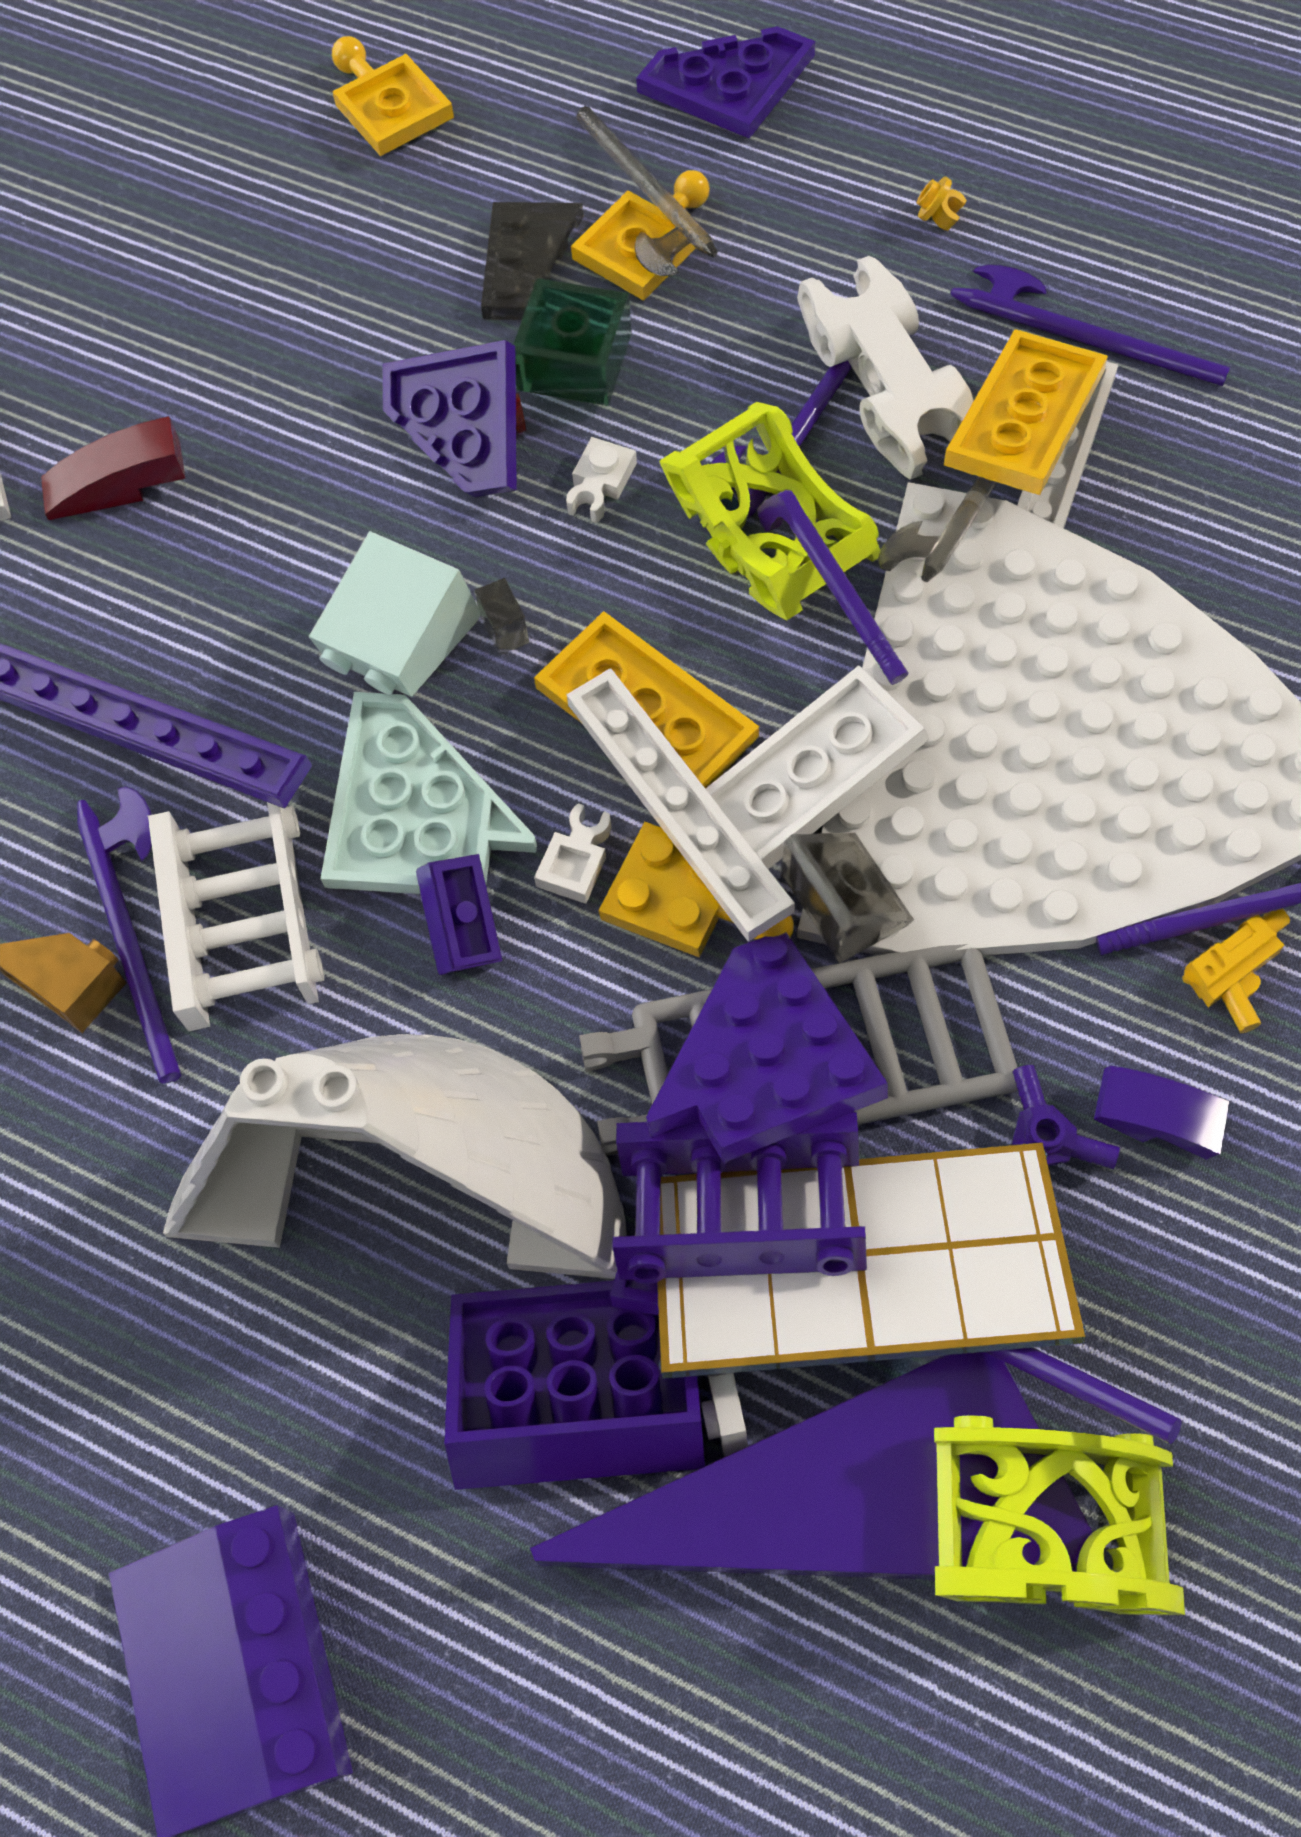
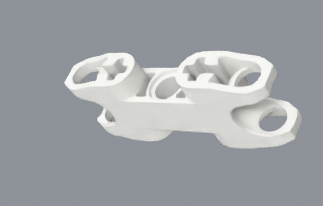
M867 256L857 260L858 268L854 274L858 297L844 298L834 295L820 280L809 278L800 282L797 299L809 332L810 341L821 360L829 367L848 360L870 396L862 399L860 402V416L873 444L902 475L911 480L923 475L922 469L927 462L925 447L920 435L933 433L943 436L951 442L973 403V397L970 388L961 374L952 365L931 371L910 338V335L917 332L919 326L918 313L913 300L896 277L877 259Z

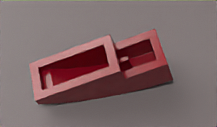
M170 416L139 423L106 435L75 451L41 476L45 516L48 521L143 501L142 488L186 479L180 440Z

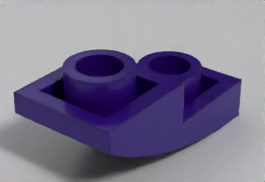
M1110 1065L1104 1068L1094 1120L1142 1143L1158 1137L1207 1160L1221 1153L1229 1102L1195 1087L1168 1078Z

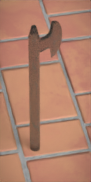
M584 106L580 108L576 115L577 121L675 226L674 229L660 238H650L643 231L636 237L634 248L636 257L641 265L649 272L659 276L678 274L680 272L673 265V258L690 243L699 252L711 258L716 257L717 250L713 240L703 227L590 107Z
M978 476L940 536L919 535L918 531L923 521L912 522L901 527L883 544L878 555L880 567L890 572L898 563L907 558L922 557L925 558L921 579L924 582H929L943 571L998 482Z

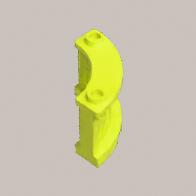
M755 402L742 414L681 452L674 451L659 460L688 518L691 519L698 514L701 519L700 523L711 534L712 538L706 542V545L717 560L731 575L739 571L751 584L749 594L766 609L787 621L803 610L800 604L801 600L826 583L797 537L793 541L785 536L774 533H756L746 536L741 530L745 525L750 508L748 488L773 494L784 490H791L843 572L865 558L874 562L882 556L877 542L879 532L875 522L868 514L844 501L814 470L792 435V425L787 415L776 406ZM756 427L768 450V454H758L754 449L752 438L747 448L746 465L740 464L733 441ZM724 447L726 463L701 465L700 461ZM731 487L735 488L739 507L733 511L726 510L720 501L728 499L732 502L733 491ZM833 535L839 542L829 540L826 537ZM762 549H776L775 557L770 558Z
M973 1415L955 1417L954 1427L934 1428V1442L937 1443L939 1566H935V1595L953 1601L1043 1605L1046 1604V1591L1062 1592V1601L1074 1602V1607L1127 1615H1185L1183 1587L1170 1584L1161 1467H1173L1172 1453L1154 1446L1153 1436L1147 1434H1119L1110 1437L1055 1430L993 1428V1418ZM1022 1453L1043 1454L1047 1456L1037 1461L1031 1467H1028ZM980 1454L988 1456L996 1462L998 1472L993 1479L983 1474L970 1476L972 1483L979 1491L992 1497H1000L993 1507L970 1502L960 1497L959 1455ZM1096 1463L1105 1465L1104 1470L1102 1471ZM1066 1473L1072 1475L1088 1490L1110 1524L1098 1528L1086 1539L1079 1553L1077 1572L1072 1571L1067 1549L1058 1534L1041 1520L1024 1515L1036 1498L1048 1486ZM961 1516L983 1522L975 1537L966 1567H962ZM1014 1530L1030 1536L1039 1545L1040 1557L1036 1564L1028 1563L1022 1554L1024 1545L1031 1542V1540L1021 1537L1011 1538ZM1116 1539L1119 1547L1107 1550L1113 1559V1569L1110 1570L1105 1563L1103 1553L1106 1545Z

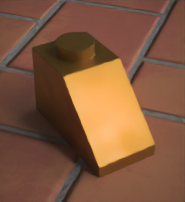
M64 933L0 944V972L81 1033L86 1030L126 985V981L114 968L119 959L95 939H92L86 945L72 934Z

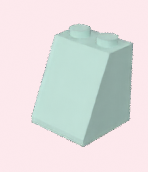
M369 531L310 633L309 638L321 653L319 659L329 668L345 675L351 669L364 675V680L369 685L385 694L391 695L395 689L412 697L475 625L481 612L459 569Z

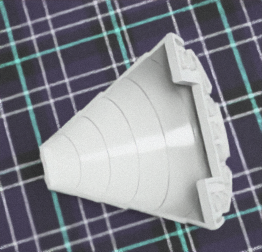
M413 1034L370 1037L279 1057L275 1061L271 1059H258L248 1064L242 1071L240 1084L229 1098L222 1113L185 1172L171 1203L163 1231L166 1237L280 1248L301 1137L380 1143L401 1155V1158L450 1183L452 1187L512 1219L507 1256L509 1269L615 1279L617 1266L612 1249L613 1237L627 1236L622 1202H620L608 1158L595 1134L580 1113L555 1087L531 1069L487 1047L454 1038Z

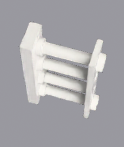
M267 802L269 812L267 817L190 833L188 829L180 830L170 811L148 816L173 1012L188 1032L210 1027L208 1007L214 1006L215 999L296 981V985L307 1004L319 1002L316 982L324 981V972L317 948L310 950L292 842V838L300 837L299 823L293 806H287L284 809ZM273 837L277 863L196 880L195 876L189 875L188 861L195 860V854ZM280 884L284 911L203 928L201 924H196L194 909L200 908L202 901ZM288 932L292 960L210 978L208 973L203 974L201 957L208 956V950Z

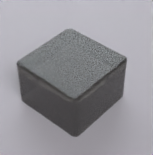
M505 577L474 590L481 619L500 655L530 643L524 614Z

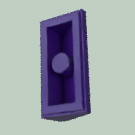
M476 854L429 862L417 868L416 876L438 974L444 975L503 961L480 855Z

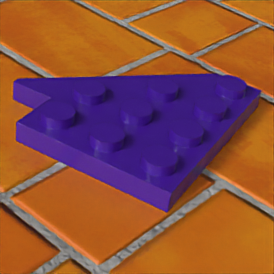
M785 932L779 936H765L733 948L646 1116L648 1132L651 1138L699 1120L721 1161L725 1163L887 1099L888 1082L789 935Z

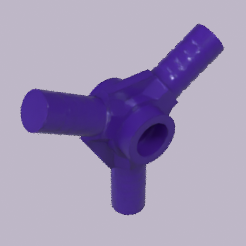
M1024 1065L1012 1071L1024 1111L1019 1113L1011 1145L1043 1143L1048 1166L1069 1162L1070 1157L1114 1170L1120 1147L1078 1135L1077 1128L1053 1105H1046L1034 1065Z

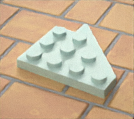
M354 692L320 878L325 888L420 894L416 869L429 862L479 854L485 882H487L491 850L536 853L537 843L535 835L406 695Z

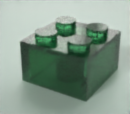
M536 278L513 344L515 345L517 391L609 406L632 334L629 293Z

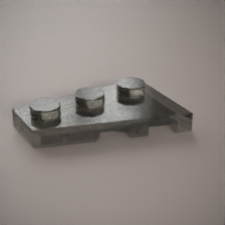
M493 202L481 300L483 320L530 319L550 281L549 273L558 257H563L568 247L570 233L574 227H579L584 217L583 203Z

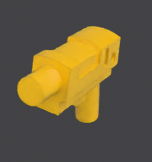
M1284 909L1267 912L1261 917L1259 915L1249 917L1240 924L1238 930L1222 943H1215L1185 967L1184 975L1182 976L1183 982L1191 985L1199 999L1202 998L1208 1008L1222 998L1240 1033L1249 1032L1261 1025V1021L1248 999L1257 991L1261 984V979L1254 973L1277 956L1285 946L1277 937V933L1290 923V917Z

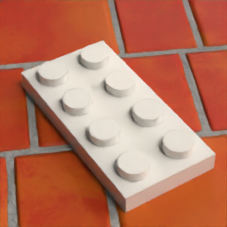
M858 665L709 785L706 790L769 869L927 742L929 738L925 728Z

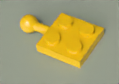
M343 36L334 43L332 47V60L335 66L340 71L347 74L354 73L357 79L332 91L335 105L379 156L454 118L452 103L407 54L374 70L367 63L365 48L358 39L352 36Z
M687 170L681 173L675 181L674 194L660 208L627 190L571 245L572 260L644 301L700 245V230L677 217L686 208H698L705 203L710 191L707 178L696 170Z
M645 821L598 910L602 921L699 958L718 919L734 923L663 829ZM790 915L755 937L754 940L765 936H779L785 932L791 937L794 928L792 916Z

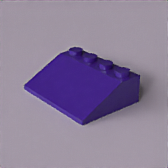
M614 1280L452 1294L444 1445L454 1489L461 1490L701 1469L705 1467L697 1370L661 1373L659 1316L613 1308L610 1292Z
M276 1505L213 1526L109 1573L157 1837H174L353 1774L294 1513Z

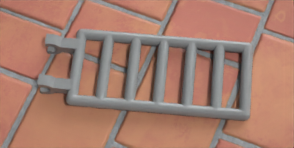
M968 944L937 946L902 953L892 952L811 969L824 989L854 984L876 1066L888 1082L887 1099L854 1111L857 1112L858 1125L1017 1091L1012 1071L1018 1067L981 950L972 948L956 950ZM961 961L995 1070L993 1074L964 1080L961 1076L929 967ZM907 972L940 1082V1085L907 1091L875 981V978ZM712 989L637 1005L632 1012L635 1027L633 1029L614 1033L595 1032L579 1035L585 1071H593L605 1068L614 1062L641 1057L651 1103L653 1104L668 1075L657 1023L690 1016L693 1027ZM647 1114L632 1118L616 1117L597 1121L601 1147L605 1155L618 1154L616 1146L617 1123L647 1122Z

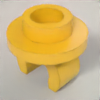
M944 176L938 182L932 179L922 190L916 204L921 207L918 213L920 219L927 221L932 216L934 222L940 228L948 231L959 220L960 217L956 213L965 205L967 200L959 191L950 189L952 180Z

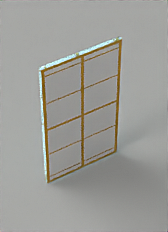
M1043 1143L859 1159V1166L842 1167L846 1227L865 1226L867 1270L851 1271L840 1276L809 1272L663 1278L657 1282L661 1352L658 1366L661 1370L662 1378L1084 1343L1086 1328L1081 1320L1047 1165V1152L1044 1150ZM782 1169L783 1230L821 1228L818 1169ZM756 1170L721 1173V1232L758 1231ZM697 1174L661 1177L660 1235L697 1233Z

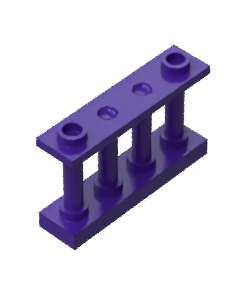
M857 1112L848 1113L725 1163L721 1161L699 1120L651 1138L648 1132L647 1122L617 1123L616 1146L623 1176H637L635 1236L613 1237L612 1249L620 1280L655 1283L663 1278L809 1272L840 1276L851 1271L867 1270L865 1226L846 1227L842 1179V1167L859 1166ZM817 1168L821 1228L783 1230L781 1170ZM756 1170L758 1231L721 1232V1173ZM697 1173V1233L660 1235L661 1176L666 1174Z

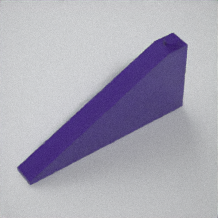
M974 1346L961 1347L530 1548L535 1562L540 1566L935 1580V1566H939L937 1443L934 1442V1428L954 1427L955 1417L970 1415L993 1418V1428H1039L1005 1362ZM1022 1453L1028 1467H1031L1037 1461L1047 1456L1043 1454ZM980 1454L959 1455L960 1497L970 1502L993 1507L1000 1497H992L979 1491L972 1483L970 1476L983 1474L993 1479L998 1472L996 1462L990 1457ZM1061 1476L1036 1498L1024 1515L1041 1520L1058 1534L1067 1549L1072 1571L1077 1572L1080 1550L1092 1533V1530L1064 1476ZM961 1516L962 1567H966L975 1537L983 1522ZM1014 1530L1011 1538L1021 1537L1031 1540V1542L1024 1545L1022 1554L1028 1563L1036 1564L1040 1557L1039 1545L1030 1536Z

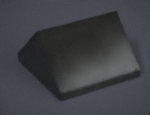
M855 832L791 834L784 841L782 876L839 963L900 931L914 921V918Z

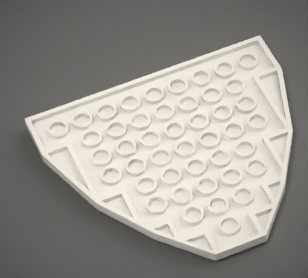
M908 482L874 620L909 674L901 682L891 685L868 650V647L862 669L925 728L929 740L823 825L798 926L797 938L872 955L892 952L902 953L938 946L963 944L967 945L956 950L979 949L982 956L1077 949L1096 943V938L1099 935L1126 926H1132L1137 923L1141 924L1152 919L1216 904L1301 860V702L1254 652L1154 573L1006 500Z

